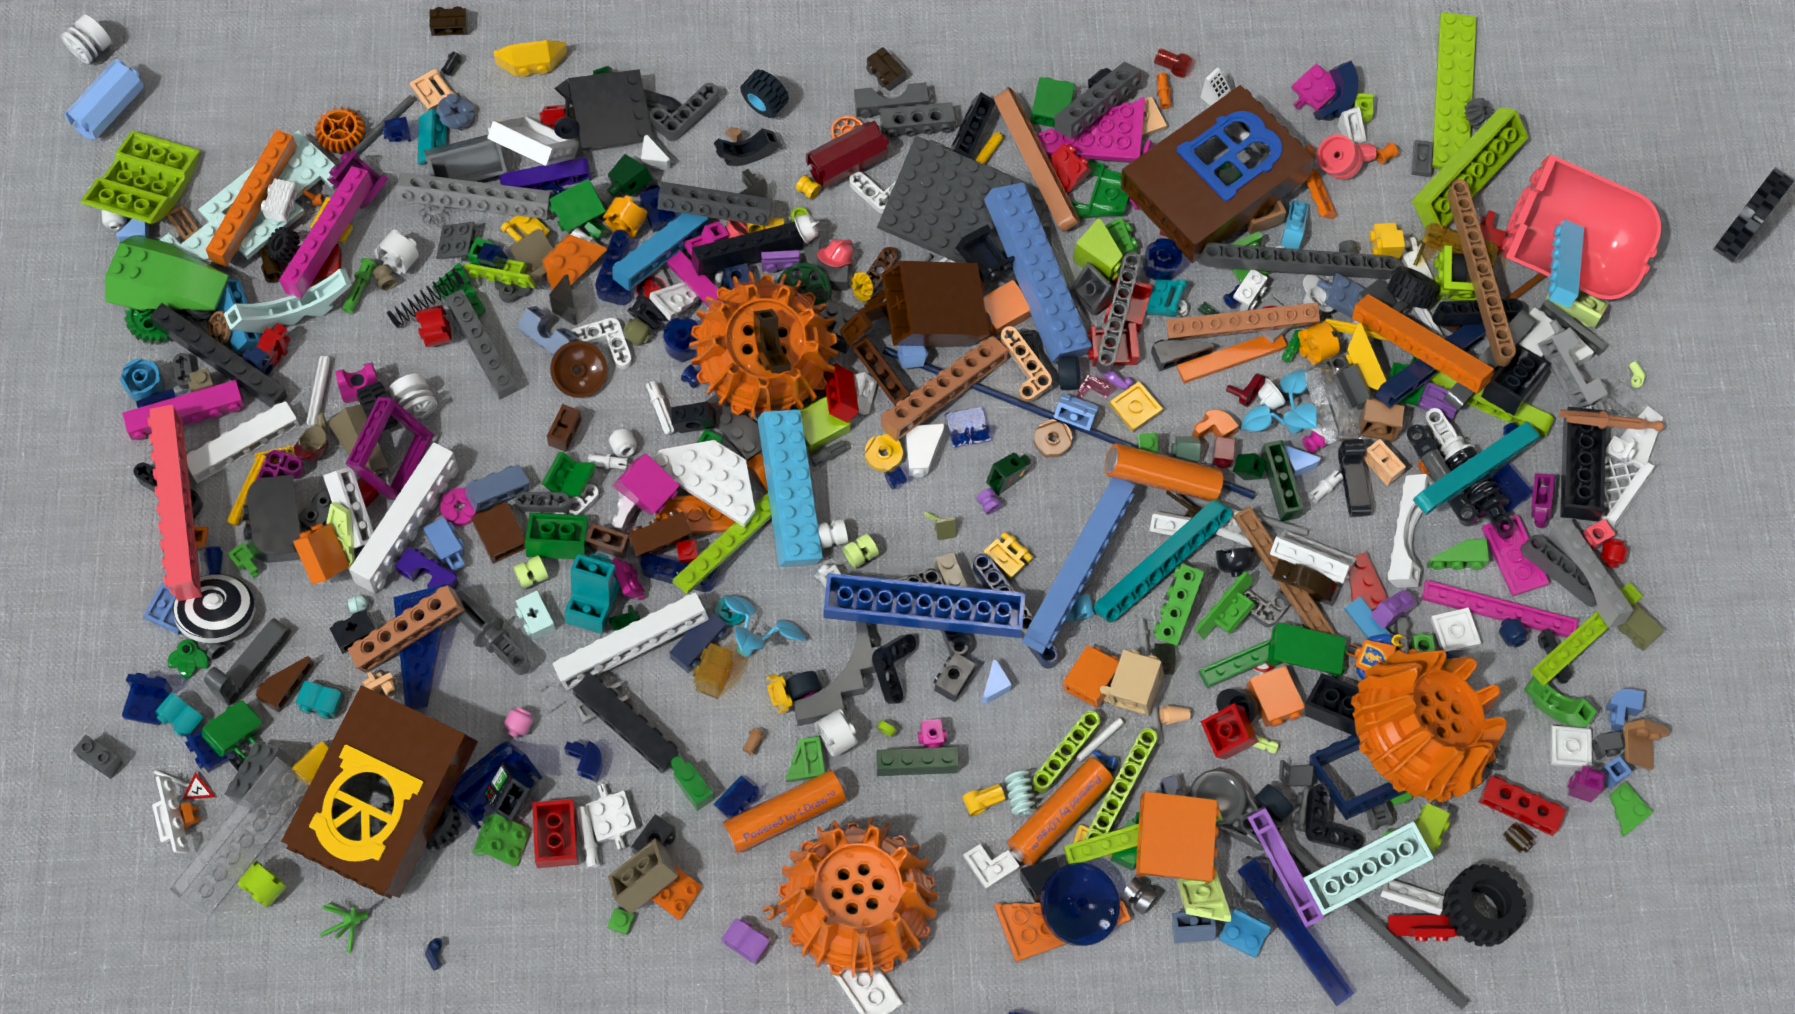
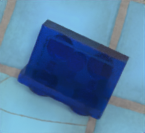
M202 729L191 736L189 733L185 734L188 740L185 744L191 753L195 751L198 756L195 758V761L200 769L204 767L209 773L229 761L227 755L220 757L204 740Z

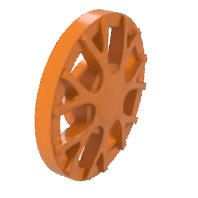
M853 116L837 118L831 126L832 140L862 125V122ZM848 120L854 121L853 125L847 124ZM842 121L844 125L840 127L837 123ZM833 130H839L840 134H834Z

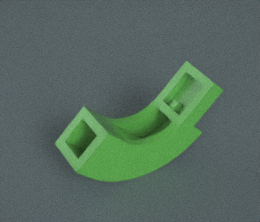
M1534 675L1524 688V691L1534 700L1532 703L1534 706L1551 718L1567 725L1587 727L1597 712L1584 698L1571 699L1565 697L1548 684L1543 686Z

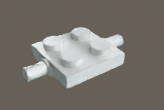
M601 784L602 787L600 785L597 787L601 798L586 804L597 842L602 843L607 840H615L617 850L621 851L626 848L622 837L629 832L637 830L625 791L608 794L606 784Z

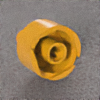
M624 196V198L616 197L603 218H605L604 223L615 233L620 235L623 232L626 234L625 237L634 238L644 223L648 212L644 208L637 206L629 196Z
M1327 322L1315 324L1298 332L1301 343L1299 352L1303 358L1306 357L1313 365L1338 355L1340 351L1337 336L1333 337L1331 332L1334 330Z

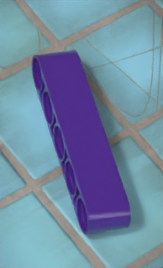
M577 158L547 166L542 165L502 174L499 179L500 184L505 186L547 190L577 184L588 178L591 179L592 175L588 159Z

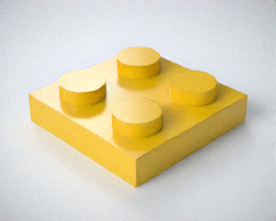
M1139 381L1109 402L1111 408L1132 432L1153 419L1163 410Z

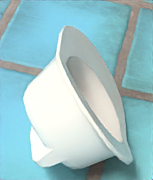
M809 214L794 217L797 229L805 243L808 244L818 236L817 225L819 221H814L813 217Z
M1307 275L1303 281L1306 291L1303 304L1318 302L1319 315L1324 312H1332L1334 308L1324 303L1326 290L1317 286L1320 279L1315 275Z
M1266 378L1265 384L1258 392L1261 399L1260 405L1268 406L1271 410L1286 405L1280 391Z

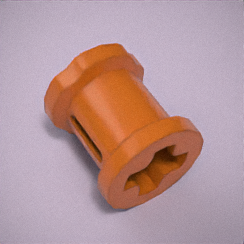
M1393 142L1387 143L1382 149H1376V160L1380 164H1384L1386 160L1399 155V151Z

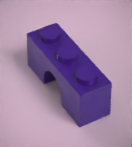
M408 547L395 564L397 573L412 582L421 574H430L432 578L427 587L431 594L436 593V590L448 585L455 590L459 585L457 574L449 568L445 570L440 567L441 564L438 561L427 559L425 554L418 549L413 550Z

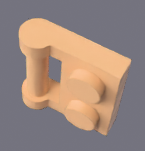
M433 69L410 82V87L428 111L432 108L437 109L440 100L447 97L448 94H455L444 82L438 69ZM431 80L436 81L444 95L441 96L430 82Z

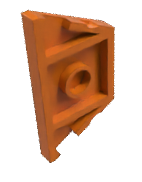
M570 234L560 241L542 259L547 273V280L551 286L552 297L557 300L607 248Z

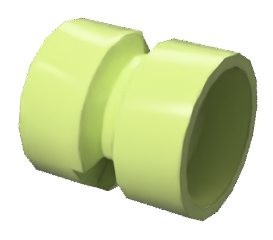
M867 533L857 538L856 543L850 542L842 547L845 557L855 569L863 565L865 559L871 560L879 555L874 541Z
M539 555L528 559L526 564L521 562L513 566L522 589L532 586L534 581L541 582L548 579V574Z

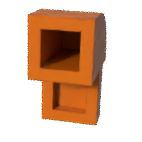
M1209 410L1205 412L1203 420L1194 426L1192 436L1201 439L1212 432L1215 437L1230 438L1236 434L1238 425L1228 413L1221 410Z

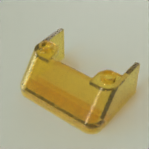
M1438 223L1428 224L1420 237L1413 265L1417 266L1425 246L1439 251L1444 246H1452V254L1461 253L1464 255L1458 232L1441 226ZM1484 240L1493 270L1498 247L1494 242Z

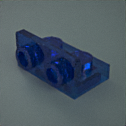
M741 775L714 803V807L729 819L744 812V808L749 803L752 805L758 799L759 787L753 786Z

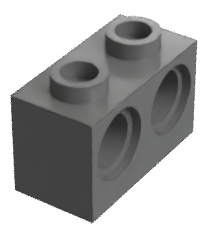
M86 734L73 749L78 758L109 779L113 777L123 764L116 754Z

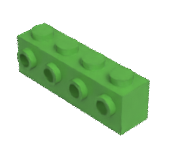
M1182 564L1181 567H1176L1173 577L1177 579L1174 586L1170 585L1166 596L1170 598L1168 603H1163L1160 614L1163 617L1161 623L1156 622L1153 633H1156L1155 638L1178 646L1204 571Z

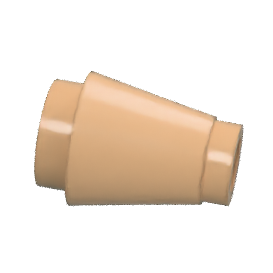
M1165 705L1159 711L1160 721L1169 725L1189 720L1190 710L1189 708Z

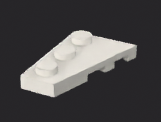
M684 282L651 292L649 299L671 321L700 298Z

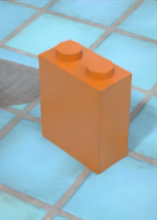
M1014 280L983 296L985 310L991 317L989 333L992 332L995 337L1000 335L1005 327H1014L1032 317L1025 297Z
M322 523L316 524L311 527V531L307 530L300 533V538L293 541L312 585L327 581L350 566L331 523L326 525Z
M1087 645L1064 679V691L1098 709L1106 695L1100 692L1101 686H1111L1119 659L1114 656L1109 657L1097 647L1092 648Z
M1286 666L1249 679L1247 687L1250 694L1256 698L1259 708H1261L1259 714L1265 727L1271 725L1272 727H1277L1287 719L1293 721L1302 716L1301 714L1305 706Z

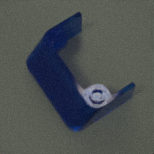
M509 741L500 743L461 775L450 797L452 803L478 830L481 828L478 822L483 819L486 811L484 806L489 803L483 793L503 760L531 778L532 776L539 780L543 778L527 755Z

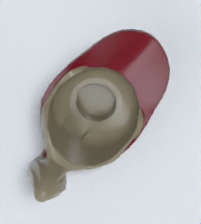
M323 412L317 416L316 426L306 429L301 437L298 438L294 446V453L298 458L314 461L324 454L328 445L326 435L328 426Z

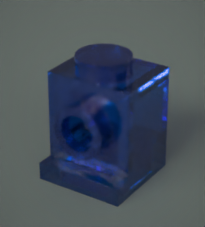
M406 117L384 121L386 127L382 128L384 139H388L389 142H400L405 139L408 142L412 141Z

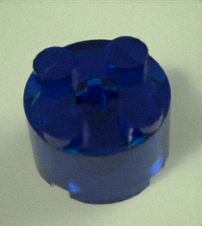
M1160 238L1150 243L1146 248L1143 259L1145 275L1155 281L1156 279L1173 280L1181 265L1182 251L1170 239Z
M687 317L686 319L674 318L664 328L665 350L670 357L680 362H686L697 356V350L689 349V343L697 341L691 336L692 327L698 325L693 319Z

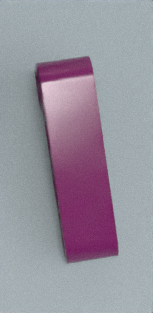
M273 450L267 454L256 480L268 476L276 477L283 475H293V479H299L305 474V467L300 458L279 450ZM275 459H281L278 464H272ZM299 465L298 469L290 470L292 466Z

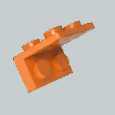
M675 865L678 877L648 901L655 902L674 918L681 920L702 886Z

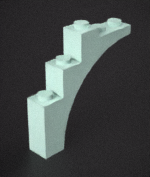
M338 269L325 280L308 288L302 298L291 295L263 303H235L224 313L230 330L264 334V330L267 327L271 329L277 323L294 325L305 315L324 316L334 307L332 302L352 284L346 270Z

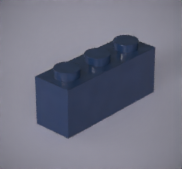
M710 610L706 611L709 620L691 628L669 652L670 659L687 673L692 669L695 670L700 665L702 657L709 655L714 649L713 645L718 640L721 641L727 634L726 623Z

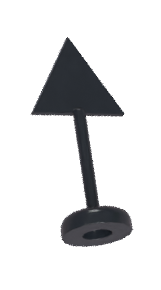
M567 78L554 88L565 98V117L559 118L555 122L554 132L562 139H573L579 134L580 126L577 120L570 117V104L572 105Z

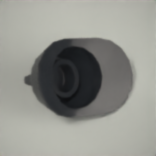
M1234 689L1222 690L1216 699L1218 711L1234 703L1243 706L1250 723L1261 712L1255 697Z

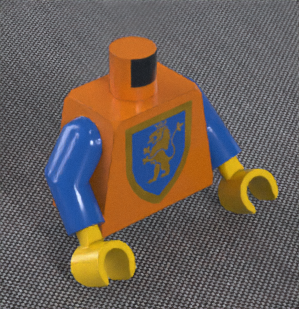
M1399 634L1370 636L1368 640H1364L1362 647L1350 643L1346 654L1357 658L1354 666L1356 667V673L1362 680L1365 678V672L1382 660L1387 664L1388 657L1394 654L1396 646L1404 647V645L1399 644V640L1401 638L1406 639V637Z

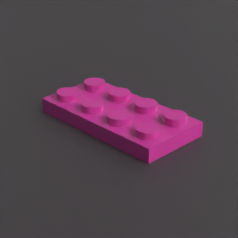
M1518 515L1510 517L1513 522L1514 533L1508 539L1500 538L1491 524L1483 525L1481 528L1512 597L1548 586L1549 584L1545 572L1521 553V545L1529 537ZM1504 524L1499 529L1506 531L1510 526Z

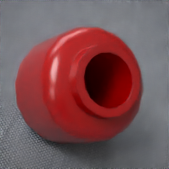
M1609 539V542L1603 544L1600 558L1603 562H1606L1607 567L1618 568V565H1624L1626 562L1628 547L1624 545L1623 541Z

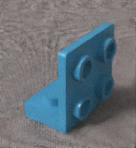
M1233 909L1231 922H1226L1218 940L1256 958L1271 927L1262 919L1250 917L1249 913L1242 909Z

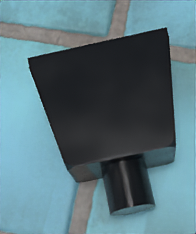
M1057 857L1020 869V879L1035 903L1046 901L1049 909L1057 908L1060 905L1057 897L1063 895V882Z

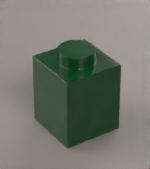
M1256 453L1239 454L1233 472L1243 480L1262 479L1267 462Z

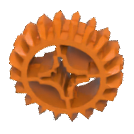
M342 106L339 110L334 107L333 111L327 110L326 115L321 114V119H317V125L315 126L316 138L319 144L323 145L325 150L329 149L331 153L336 150L340 154L341 151L346 152L348 149H353L354 146L360 143L359 141L364 138L363 135L366 133L362 117L355 110L351 112L349 107L346 110ZM354 125V130L350 133V127ZM329 127H330V128H331L330 134L327 136L326 133H327V130H328Z

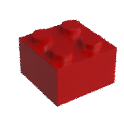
M1234 703L1200 721L1217 758L1225 760L1259 742L1244 707Z

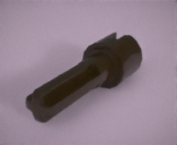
M266 244L259 250L263 262L261 270L267 283H276L281 278L280 275H283L279 262L267 255L266 249L269 247Z

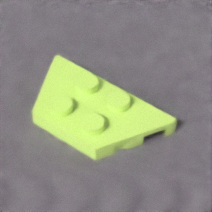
M1217 871L1215 879H1212V882L1208 885L1202 881L1178 880V889L1186 914L1231 922V914Z

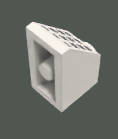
M1216 68L1205 78L1200 97L1210 106L1231 92L1219 68Z

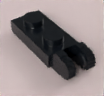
M1549 628L1543 630L1538 635L1539 646L1545 650L1547 655L1558 646ZM1568 665L1555 675L1560 684L1567 683L1572 677V671H1570L1571 669Z

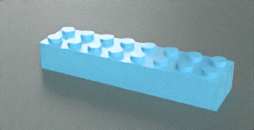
M766 411L757 420L779 567L815 565L823 557L801 411Z

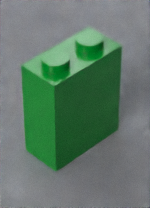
M1039 77L1030 122L1055 128V115L1072 102L1075 84L1068 81L1053 80L1049 77Z
M589 178L549 199L551 204L548 206L553 215L557 214L559 218L557 223L562 231L565 230L568 234L577 227L580 228L586 225L588 221H594L606 213V209Z

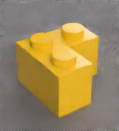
M1396 223L1374 224L1372 230L1369 231V241L1373 245L1371 255L1393 256L1399 261L1405 248L1403 231L1397 230Z

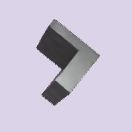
M1357 363L1340 370L1334 375V379L1349 410L1365 402L1367 399L1373 398Z

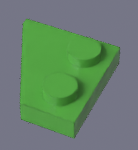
M820 737L799 739L791 767L786 776L787 782L813 779L825 773Z

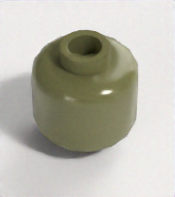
M637 317L633 320L630 318L622 330L624 338L636 346L642 342L646 343L651 336L648 333L650 326Z

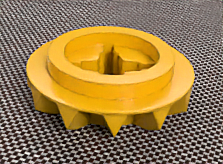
M864 272L855 273L854 277L851 278L853 284L850 285L853 288L852 293L855 294V299H859L860 302L870 300L873 294V284L870 277Z

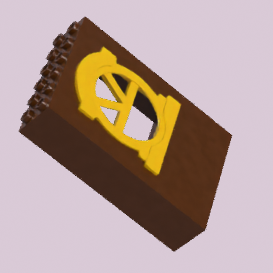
M361 685L281 842L287 844L286 849L298 853L310 861L319 863L322 867L333 870L339 875L351 879L355 883L369 888L381 896L390 899L392 896L400 898L478 741ZM373 772L383 776L389 782L394 794L392 815L340 791V787L349 778L359 773ZM335 798L353 806L336 819H333L332 806ZM361 812L362 840L353 841L342 836L337 828ZM370 815L387 823L372 838L370 837Z

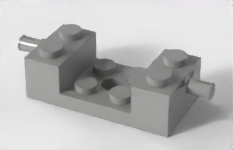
M1557 319L1551 321L1549 324L1555 333L1539 342L1538 346L1545 359L1551 362L1550 367L1573 407L1580 408L1594 402L1598 410L1606 409L1601 399L1608 394L1605 383L1599 377L1584 381V375L1577 369L1575 359L1568 353L1569 350L1580 344L1576 332L1571 327L1561 329Z

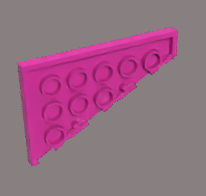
M1141 97L1138 101L1129 104L1126 102L1121 106L1110 108L1104 115H1101L1072 139L1052 128L1043 133H1037V136L1047 156H1051L1065 143L1073 145L1077 149L1076 154L1079 157L1083 156L1085 159L1133 162L1140 157L1145 98Z

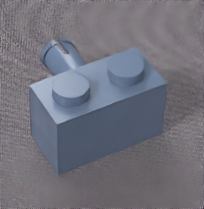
M1186 912L1172 913L1174 943L1215 940V919L1189 915Z

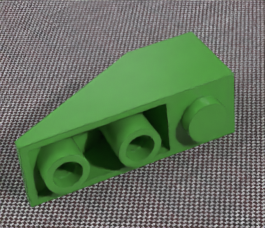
M1467 539L1430 558L1426 566L1434 570H1442L1444 568H1452L1453 570H1461L1463 568L1481 570L1485 568L1489 561L1487 539Z

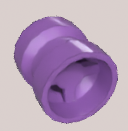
M993 488L982 491L976 497L978 502L983 504V510L986 515L992 514L1002 507L1001 501L995 497L996 493Z

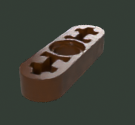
M892 247L882 249L866 273L871 281L872 277L874 278L873 293L878 290L883 282L882 274L875 273L874 269L882 267L886 271L897 261V251ZM891 254L892 258L889 257L886 263H884L886 256Z

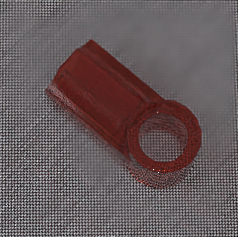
M1162 48L1158 50L1154 60L1155 64L1170 69L1172 74L1180 78L1186 76L1193 62L1192 58L1187 54L1181 53L1176 55Z

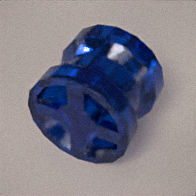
M690 364L686 367L680 379L683 382H688L690 387L696 388L699 385L696 376L700 371L695 370V367Z
M900 466L894 467L892 471L884 472L885 479L891 489L897 488L898 484L907 483L905 474Z

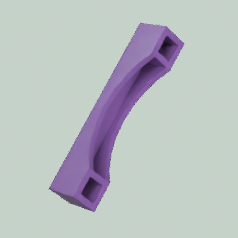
M1265 806L1246 815L1305 927L1324 919Z

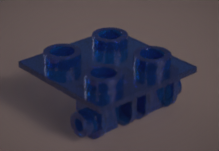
M982 406L945 413L953 448L991 441L989 435L990 428L986 423Z
M1506 464L1493 475V481H1496L1497 487L1501 489L1500 494H1504L1509 499V503L1504 508L1507 513L1522 501L1525 502L1529 495L1533 493L1509 464Z

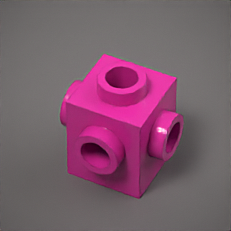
M941 719L921 721V732H918L919 744H923V748L943 747L944 741H947L946 729H942Z

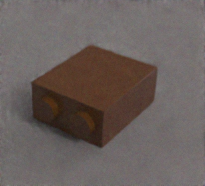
M507 502L496 504L492 509L486 512L481 511L471 518L473 526L492 564L526 549L525 537Z

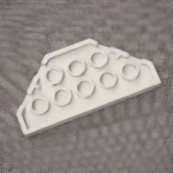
M711 440L661 449L653 458L681 488L741 526L745 527L755 514L746 460L717 441Z

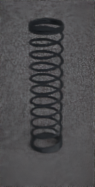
M453 268L451 271L454 277L456 278L458 285L451 279V277L447 273H445L452 287V290L442 280V278L439 277V280L446 294L438 287V285L434 281L432 282L440 298H438L427 285L426 288L429 294L431 295L433 302L425 295V293L422 290H420V293L422 294L427 307L416 296V294H414V297L420 307V310H422L420 303L426 309L429 308L427 300L431 304L435 305L433 295L441 301L442 298L439 291L443 295L448 296V292L445 286L451 292H454V287L452 283L458 288H460L461 285H465L464 280L455 268ZM407 298V300L414 312V315L403 304V302H401V305L408 319L399 311V309L396 306L394 307L402 323H400L396 319V317L390 310L387 311L388 317L390 318V320L396 328H399L400 325H404L402 317L405 320L410 321L408 312L413 317H416L414 308L417 311H419V309L412 303V301L409 298Z

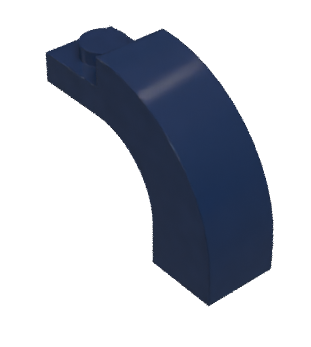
M1351 60L1329 70L1335 83V95L1329 104L1313 112L1316 119L1323 117L1325 120L1331 116L1333 118L1341 116L1342 112L1349 110L1353 105L1358 93V75Z

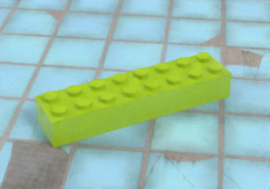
M1499 107L1411 200L1425 229L1442 231L1453 219L1447 194L1455 180L1465 181L1473 198L1529 138L1516 109Z

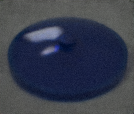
M1087 863L1065 865L1050 875L1042 889L1040 905L1044 922L1052 934L1064 943L1073 946L1093 945L1104 940L1115 928L1120 913L1119 895L1110 877L1098 867Z

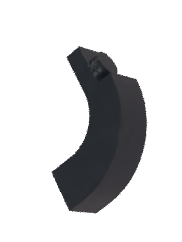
M763 128L744 141L730 142L718 138L714 142L717 155L723 158L729 166H741L761 160L780 147L774 131Z

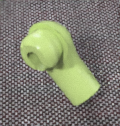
M1634 361L1629 365L1633 372L1631 385L1638 388L1643 385L1646 375L1638 362Z

